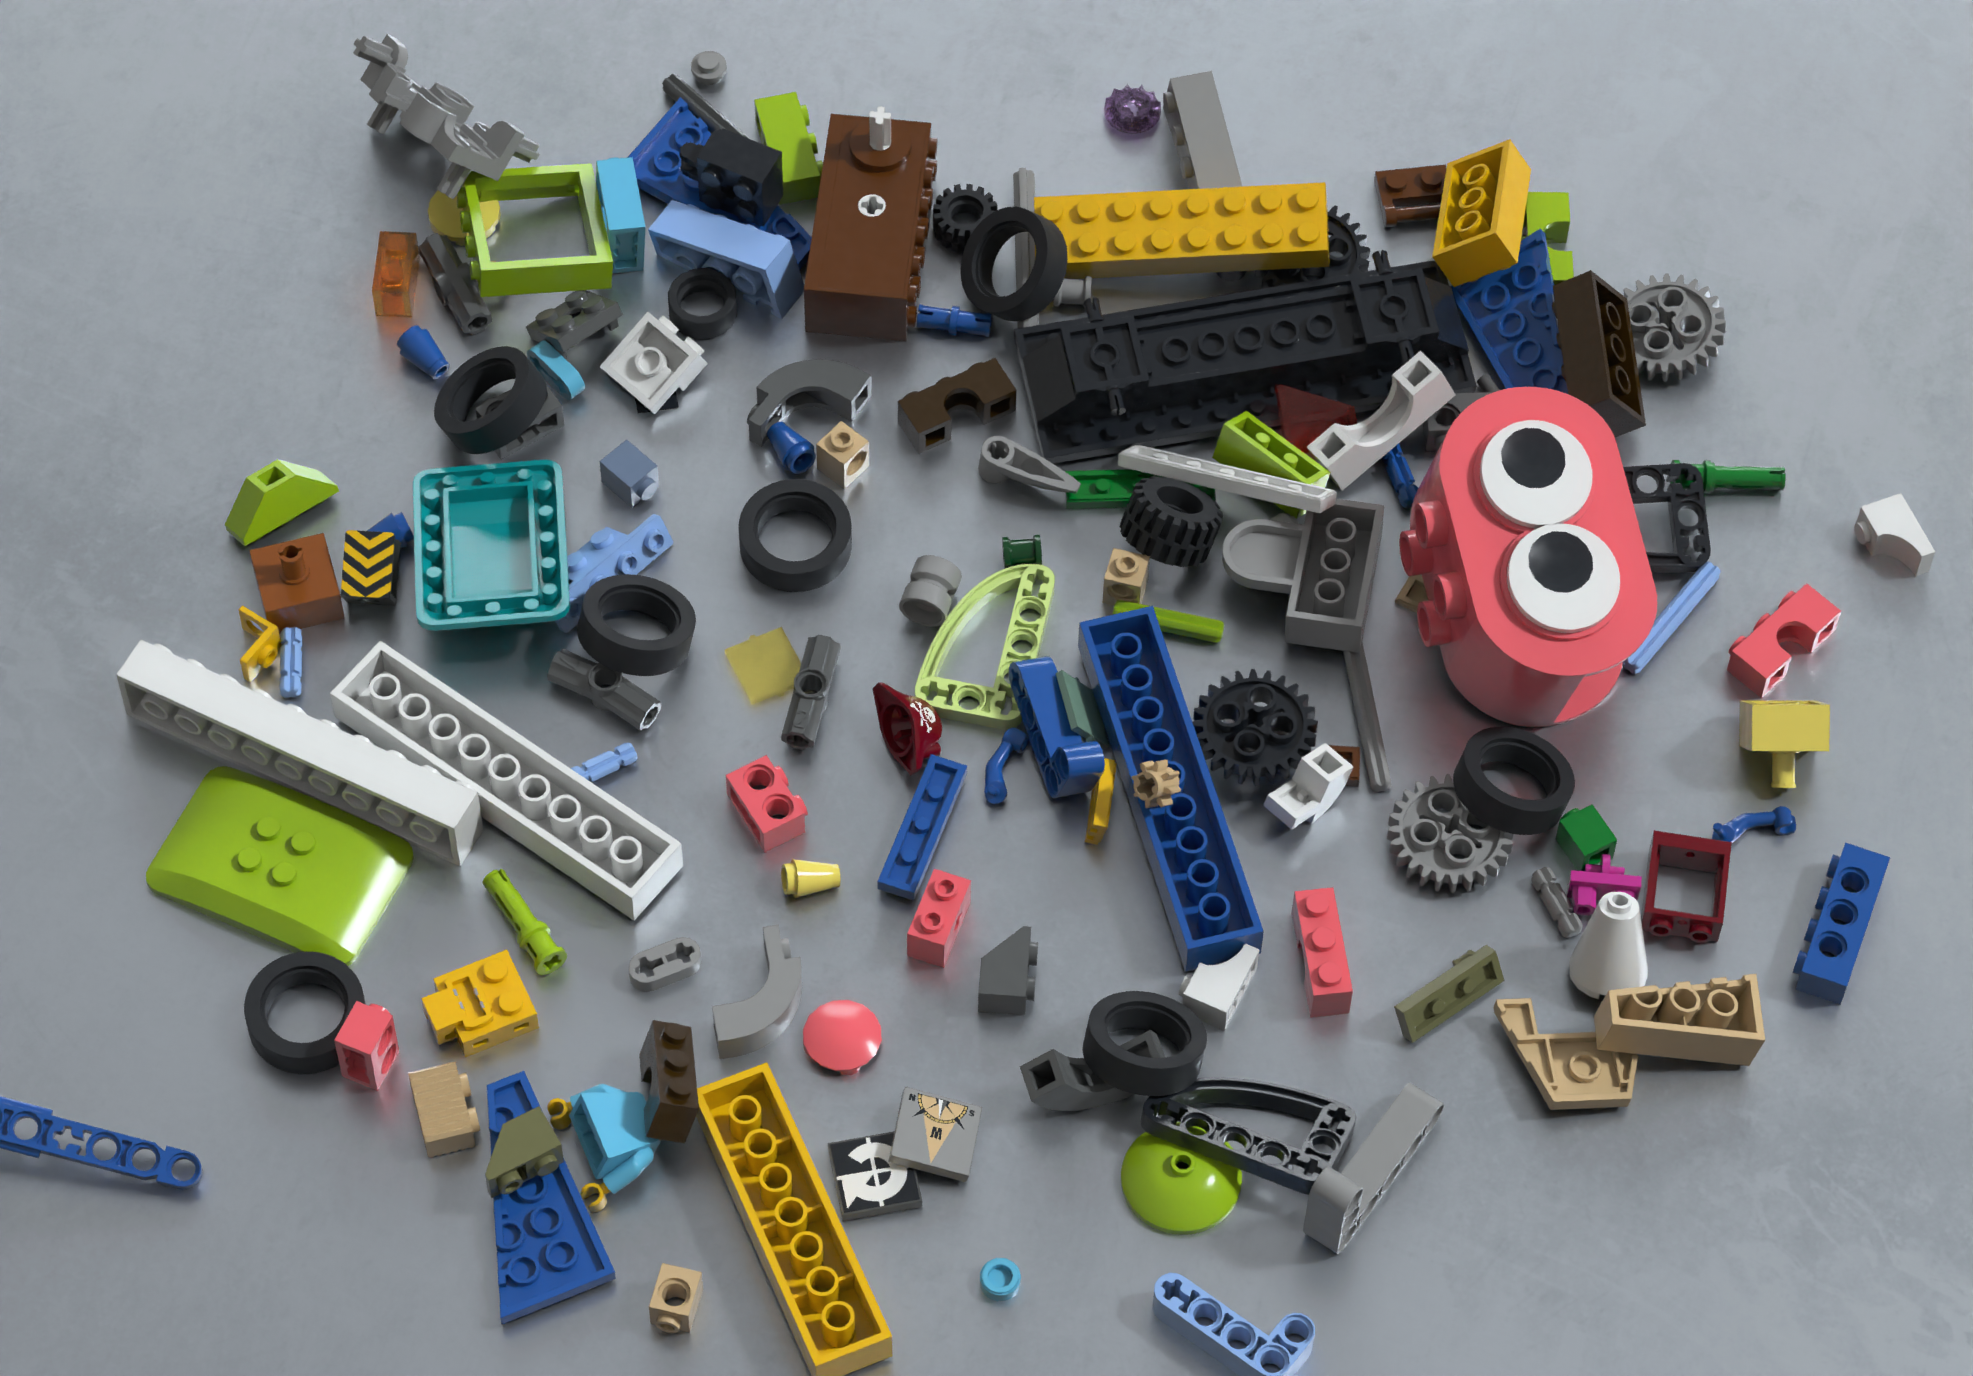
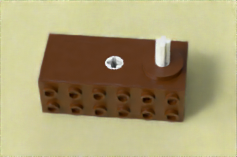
M882 106L877 108V112L870 111L869 117L831 113L804 284L805 332L907 342L908 328H915L917 306L915 305L916 298L920 297L921 290L920 269L924 268V241L928 239L929 232L928 212L932 210L933 204L932 183L936 181L937 175L936 155L938 138L931 137V123L891 119V113H885V107Z

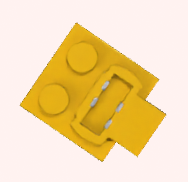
M507 949L433 978L436 993L421 998L424 1014L431 1023L438 1045L457 1038L465 1058L539 1028L537 1012Z

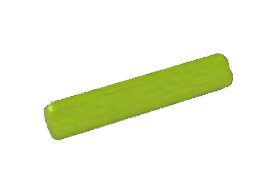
M1117 600L1113 608V615L1149 606ZM1153 607L1160 629L1163 632L1216 643L1222 639L1224 622L1220 620Z

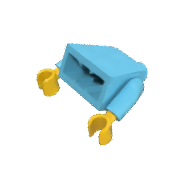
M598 1084L571 1096L570 1102L566 1103L563 1099L555 1098L548 1103L547 1110L550 1115L562 1112L560 1115L553 1116L550 1119L553 1128L558 1130L565 1129L572 1122L595 1179L602 1178L604 1181L600 1185L588 1183L581 1190L583 1200L591 1194H599V1198L588 1206L591 1212L603 1210L607 1204L606 1195L608 1193L616 1194L635 1180L653 1161V1154L661 1142L660 1139L646 1137L644 1120L646 1100L644 1095L639 1092H626L606 1084Z

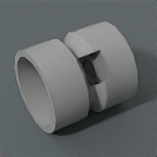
M923 555L918 557L910 574L911 581L905 587L899 603V609L905 617L917 624L937 627L942 625L947 618L952 605L951 599L958 589L962 575L958 567L952 562L934 555Z

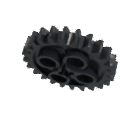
M1335 205L1328 212V235H1331L1328 238L1329 253L1339 252L1343 257H1333L1329 254V267L1255 270V277H1263L1261 287L1268 288L1310 281L1306 277L1311 275L1323 279L1368 271L1370 261L1366 259H1369L1370 248L1365 247L1367 235H1358L1360 223L1348 225L1350 213H1346L1341 217L1337 216L1338 206ZM1300 269V271L1295 276H1290Z
M1251 669L1249 678H1243L1239 671H1235V681L1231 682L1228 678L1222 676L1220 688L1210 684L1208 686V696L1200 695L1199 707L1194 708L1193 725L1205 760L1211 759L1210 770L1215 771L1223 767L1224 779L1226 780L1233 773L1238 774V783L1240 785L1243 784L1246 777H1252L1254 785L1258 786L1260 777L1266 776L1270 784H1274L1276 773L1288 779L1290 767L1297 769L1301 758L1309 754L1311 747H1315L1317 735L1314 733H1317L1318 721L1314 720L1315 707L1308 706V694L1297 696L1299 688L1297 683L1288 688L1285 687L1286 676L1284 675L1276 682L1272 681L1271 671L1267 670L1263 678H1257L1255 669ZM1263 702L1267 704V706L1260 707L1254 705V703ZM1231 719L1235 722L1227 724L1222 722L1221 720ZM1276 731H1285V732H1287L1288 734H1287V735H1278V734H1275L1274 732H1276ZM1252 748L1256 751L1250 753L1244 752L1241 749Z

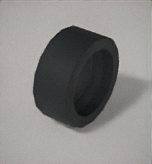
M697 268L684 272L672 282L668 291L669 319L679 329V332L686 337L702 340L720 336L733 326L737 317L736 288L730 278L720 271L709 268ZM710 292L721 297L724 300V306L718 312L711 315L696 316L683 310L681 302L693 293Z

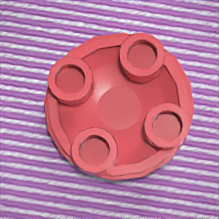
M833 1000L819 1006L808 1016L803 1028L805 1053L820 1066L839 1071L844 1075L857 1073L861 1066L866 1065L877 1054L882 1042L881 1026L875 1014L863 1004L851 1000Z

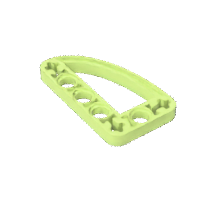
M1039 564L1015 565L992 574L970 590L948 615L932 641L918 675L915 697H919L929 703L936 710L940 718L1002 730L1016 728L1021 724L1022 717L1011 685L1004 680V676L1009 673V666L1012 662L1038 658L1054 595L1055 576L1053 571ZM1036 579L1043 580L1038 597L1032 596L1033 584L1036 582ZM1018 588L994 687L937 677L950 648L970 619L995 597ZM1025 609H1035L1041 616L1036 621L1028 622L1020 617V613ZM1026 640L1032 644L1033 648L1027 653H1018L1012 648V645L1016 641ZM930 691L937 692V696L934 697L933 701L926 700V696L930 694ZM949 694H952V705H947ZM972 696L980 704L975 709L966 710L959 706L958 702L963 697ZM1006 696L1012 698V710L1009 711L1008 715H1003L1001 710L1004 709Z

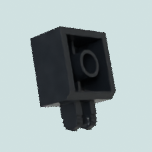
M724 128L713 131L704 146L696 145L695 142H686V144L680 146V172H682V175L689 176L690 179L698 181L699 201L712 209H721L733 214L744 222H753L760 226H765L783 197L781 151Z

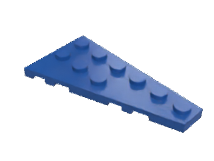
M680 97L627 157H633L638 188L667 204L671 200L686 205L692 204L706 212L715 215L721 214L730 220L744 225L750 224L759 230L784 236L790 240L800 271L808 261L812 237L791 214H786L777 205L763 227L753 222H744L733 214L721 209H712L699 201L698 181L690 179L689 176L682 175V172H680V146L686 144V142H695L696 145L704 146L711 133L708 131L706 123L700 117L697 119L688 109V104Z
M1541 228L1521 241L1517 264L1512 265L1506 270H1499L1482 276L1474 282H1466L1456 287H1453V285L1450 287L1452 288L1456 303L1506 389L1541 387L1568 394L1567 384L1561 372V366L1564 364L1562 350L1556 338L1559 332L1558 321L1552 309V302L1555 301L1553 293L1554 283L1546 236Z
M525 1071L487 1085L491 1156L502 1125L538 1106L540 1107ZM565 1160L552 1173L545 1176L537 1175L523 1182L516 1191L509 1194L501 1193L493 1197L500 1319L502 1325L616 1279L615 1270Z

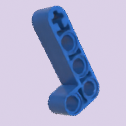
M1044 656L1012 662L1009 666L1011 689L1049 795L1052 798H1059L1090 792L1104 772L1105 760L1102 748L1097 741L1082 742L1081 736L1071 730L1056 677L1058 671L1052 658Z

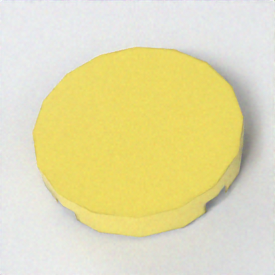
M437 190L429 202L428 218L431 229L435 234L447 235L450 241L456 242V245L465 246V236L469 235L468 233H462L460 212L464 211V208H457V195L452 199ZM498 200L479 202L486 239L493 234L498 220L500 221L501 212Z

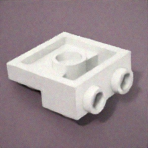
M647 312L600 365V368L652 413L656 414L678 387L684 391L708 363L701 357L704 350L690 337L682 341L675 335L679 329L665 316L662 315L657 320Z

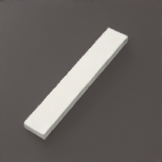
M1134 445L1118 455V466L1316 513H1321L1336 505L1337 492L1332 489L1142 445Z

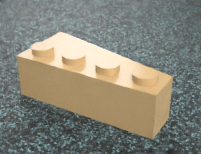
M1757 974L1743 975L1739 980L1727 981L1726 977L1713 978L1709 983L1691 985L1690 981L1677 982L1673 987L1660 989L1656 985L1609 990L1594 1015L1597 1050L1750 1066L1765 1042Z

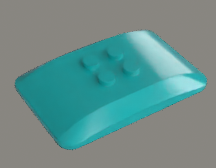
M531 460L432 468L423 470L414 477L413 521L416 617L418 624L422 628L439 631L555 621L566 616L570 609L563 474L558 463L551 460Z

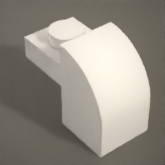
M1324 743L1301 758L1292 780L1268 794L1263 806L1290 829L1295 828L1305 820L1312 824L1338 798L1347 783L1353 766Z

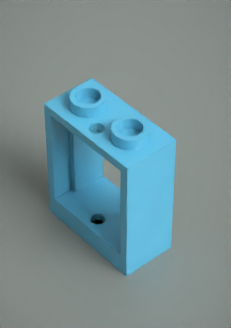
M614 157L607 160H597L596 185L613 259L612 273L643 271L646 227L633 157Z

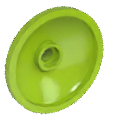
M1192 1126L1187 1128L1193 1135H1204L1207 1133L1201 1127ZM1147 1132L1141 1134L1131 1144L1122 1163L1121 1188L1128 1206L1144 1223L1165 1233L1188 1235L1213 1228L1231 1213L1241 1191L1242 1172L1240 1169L1155 1137ZM1228 1142L1224 1143L1226 1147L1233 1149ZM1179 1162H1185L1190 1167L1187 1169H1179L1176 1166V1164Z

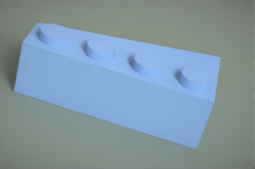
M671 200L648 229L657 255L688 271L697 268H709L720 271L730 278L736 289L745 293L743 295L744 300L755 306L759 301L771 306V314L780 319H783L804 292V283L790 240L782 235H774L759 230L753 225H744L730 220L721 214L715 215L701 210L692 204L686 205Z

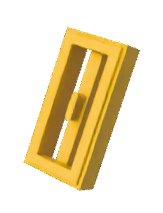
M1104 758V772L1092 789L1085 842L1095 845L1101 842L1108 828L1115 781L1116 760Z

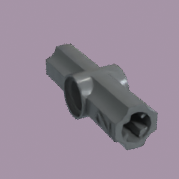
M436 233L426 237L425 241L418 246L419 254L432 275V282L439 300L444 306H449L463 333L475 335L485 331L488 324L492 322V315L484 300L480 297L477 281L471 280L469 264L467 262L462 263L447 235L442 236Z
M819 634L815 637H808L799 673L794 678V691L781 735V740L789 744L791 748L805 750L806 748L814 747L823 712L828 706V693L841 648L840 644L832 640L831 637ZM808 690H815L818 693L806 694L804 692Z

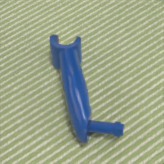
M1010 728L1004 733L1000 746L986 764L984 793L990 803H1001L1007 797V789L1002 774L1004 763L1012 750L1022 753L1029 743L1028 735L1017 728Z
M1783 806L1775 808L1772 812L1744 813L1723 825L1715 823L1713 825L1712 839L1733 843L1746 830L1767 825H1774L1775 833L1779 835H1790L1796 831L1795 817L1791 815V811Z

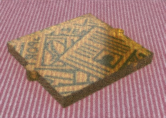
M782 627L757 637L751 635L749 640L725 649V655L752 705L775 695L782 697L785 691L794 688V678L799 673L801 662Z

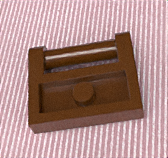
M1446 164L1375 171L1374 182L1384 227H1394L1398 222L1438 219ZM1440 203V204H1434V205L1405 207V208H1395V207H1402V206H1412V205H1422V204Z

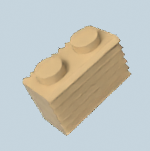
M456 1062L409 1072L410 1086L428 1157L433 1158L435 1155L441 1156L443 1153L449 1154L451 1151L457 1152L459 1149L473 1148L475 1146L473 1133L480 1131L475 1107L467 1109L465 1097L472 1096L467 1074H458Z

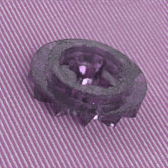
M1127 84L1122 90L1114 88L1111 96L1106 98L1104 114L1108 123L1118 131L1129 134L1143 133L1153 128L1159 121L1161 102L1156 99L1154 91H1145L1143 85L1139 88H1130ZM1129 102L1134 103L1138 107L1136 116L1128 107Z

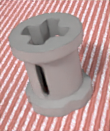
M1086 276L1084 280L1064 278L1058 293L1053 299V306L1059 307L1061 303L1079 304L1085 308L1084 301L1091 298L1092 277Z

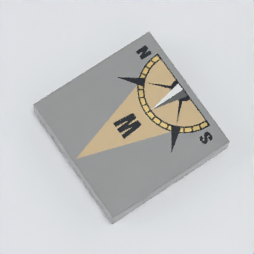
M905 1087L901 1096L888 1162L966 1182L970 1174L982 1107Z

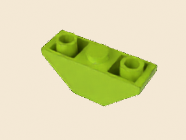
M277 459L245 478L225 522L226 530L246 546L261 539L265 534L282 524L292 521L296 516L313 506L323 503L327 498L339 492L338 486L319 470Z

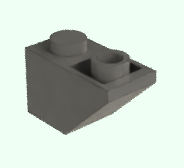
M1023 926L981 958L978 1012L1025 1015L1026 1000L1034 1001L1036 977H1028L1029 965L1037 966L1038 942H1031V927Z

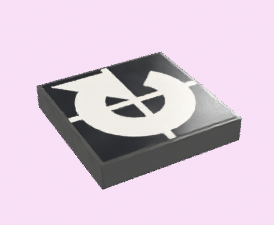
M894 1131L828 1143V1153L843 1221L922 1207V1197L916 1169L888 1162Z

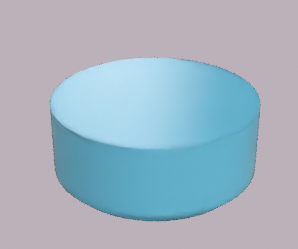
M995 1258L988 1261L982 1267L980 1287L988 1298L995 1301H1006L1014 1297L1019 1291L1021 1283L1020 1270L1011 1260Z

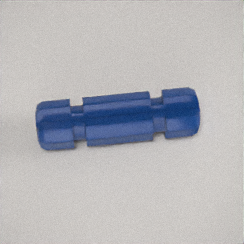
M1398 443L1382 457V461L1385 465H1388L1386 470L1395 491L1400 493L1398 498L1401 505L1408 509L1412 507L1418 487L1413 484L1415 482L1405 457L1401 456L1403 452Z

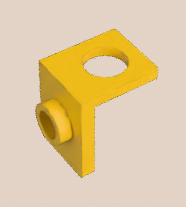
M242 605L238 609L242 629L258 638L240 659L243 677L248 682H251L263 668H268L274 662L282 645L278 627ZM251 621L259 625L263 631L255 627Z

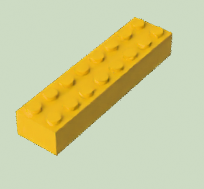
M1325 182L1034 197V213L1052 221L1063 234L1068 255L1064 278L1085 279L1086 276H1091L1092 278L1329 267L1328 209Z
M763 1063L697 1088L699 1110L696 1118L811 1376H844L892 1357V1334L768 1063Z

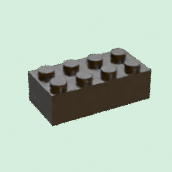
M1591 270L1553 285L1555 301L1552 302V309L1558 321L1559 332L1556 338L1562 350L1564 364L1561 366V372L1567 384L1568 394L1593 408L1608 424L1614 437L1646 426L1627 298Z

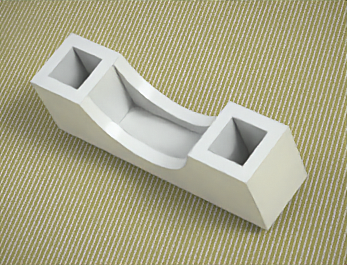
M1420 351L1392 374V386L1389 395L1372 416L1358 424L1349 426L1334 423L1310 443L1307 448L1316 462L1331 472L1329 478L1343 491L1456 394L1442 371Z

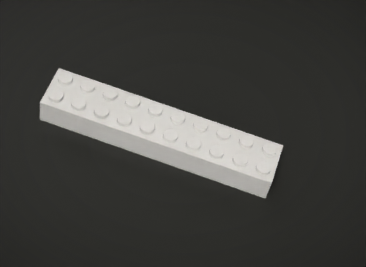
M140 640L116 674L127 715L282 786L370 822L403 838L409 844L461 867L483 832L478 792L468 783L460 780L452 781L442 776L431 766H419L408 761L398 751H386L375 746L368 738L356 734L353 736L346 733L329 720L315 719L307 715L296 705L282 704L272 699L263 690H251L240 685L230 675H218L207 670L200 662L194 659L185 660L174 655L167 647L161 644L152 645Z
M379 641L330 693L334 716L386 751H398L410 762L419 766H431L442 776L452 781L460 780L471 785L478 792L481 817L634 921L683 867L682 845L679 841L382 641Z

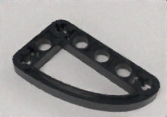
M1688 463L1623 467L1633 504L1668 502L1674 553L1646 552L1651 572L1685 573L1697 571L1707 563L1711 553L1703 481L1700 471ZM1680 474H1685L1686 480L1692 481V483H1690L1687 490L1683 489L1680 483H1671L1667 488L1668 492H1664L1665 479L1663 475H1667L1666 482H1675ZM1644 475L1652 477L1656 481L1657 490L1652 493H1644L1638 488L1637 479ZM1682 509L1693 510L1698 516V523L1691 527L1683 525L1679 521L1678 512ZM1700 533V535L1694 537L1693 547L1696 552H1701L1696 561H1692L1691 556L1684 555V552H1686L1690 544L1689 536Z
M1198 1078L1192 1085L1178 1093L1165 1096H1149L1144 1102L1140 1123L1145 1132L1299 1193L1309 1195L1314 1182L1327 1166L1335 1170L1352 1138L1357 1117L1355 1112L1345 1104L1291 1087L1236 1078ZM1198 1103L1244 1104L1294 1114L1314 1120L1315 1123L1301 1149H1298L1187 1105ZM1335 1121L1340 1122L1336 1132L1330 1130L1331 1125ZM1197 1126L1204 1129L1207 1133L1204 1135H1193L1187 1128ZM1236 1141L1241 1143L1244 1148L1233 1150L1226 1147L1224 1143ZM1325 1144L1331 1147L1333 1152L1322 1153L1313 1146ZM1272 1155L1279 1158L1282 1163L1268 1164L1262 1157ZM1289 1165L1293 1166L1292 1170L1288 1169Z

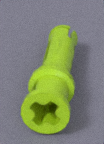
M503 869L491 871L485 876L482 883L518 934V946L523 951L529 953L535 962L534 969L539 975H547L556 971L566 961V951L555 944L550 936L549 926L542 921H538L524 899L511 883L506 872Z

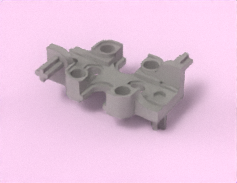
M386 34L382 43L363 36L361 40L358 38L355 40L354 45L356 49L353 52L354 55L370 61L360 80L371 89L369 95L378 103L367 125L377 132L384 134L400 109L402 111L399 116L402 119L400 124L414 136L431 144L447 160L452 162L437 187L438 191L454 199L471 170L498 181L512 156L528 163L532 159H538L540 154L536 151L539 148V144L524 138L525 134L516 126L505 121H498L492 127L480 122H476L471 127L465 124L475 106L466 98L436 82L429 90L424 86L420 87L405 75L408 51L397 38Z

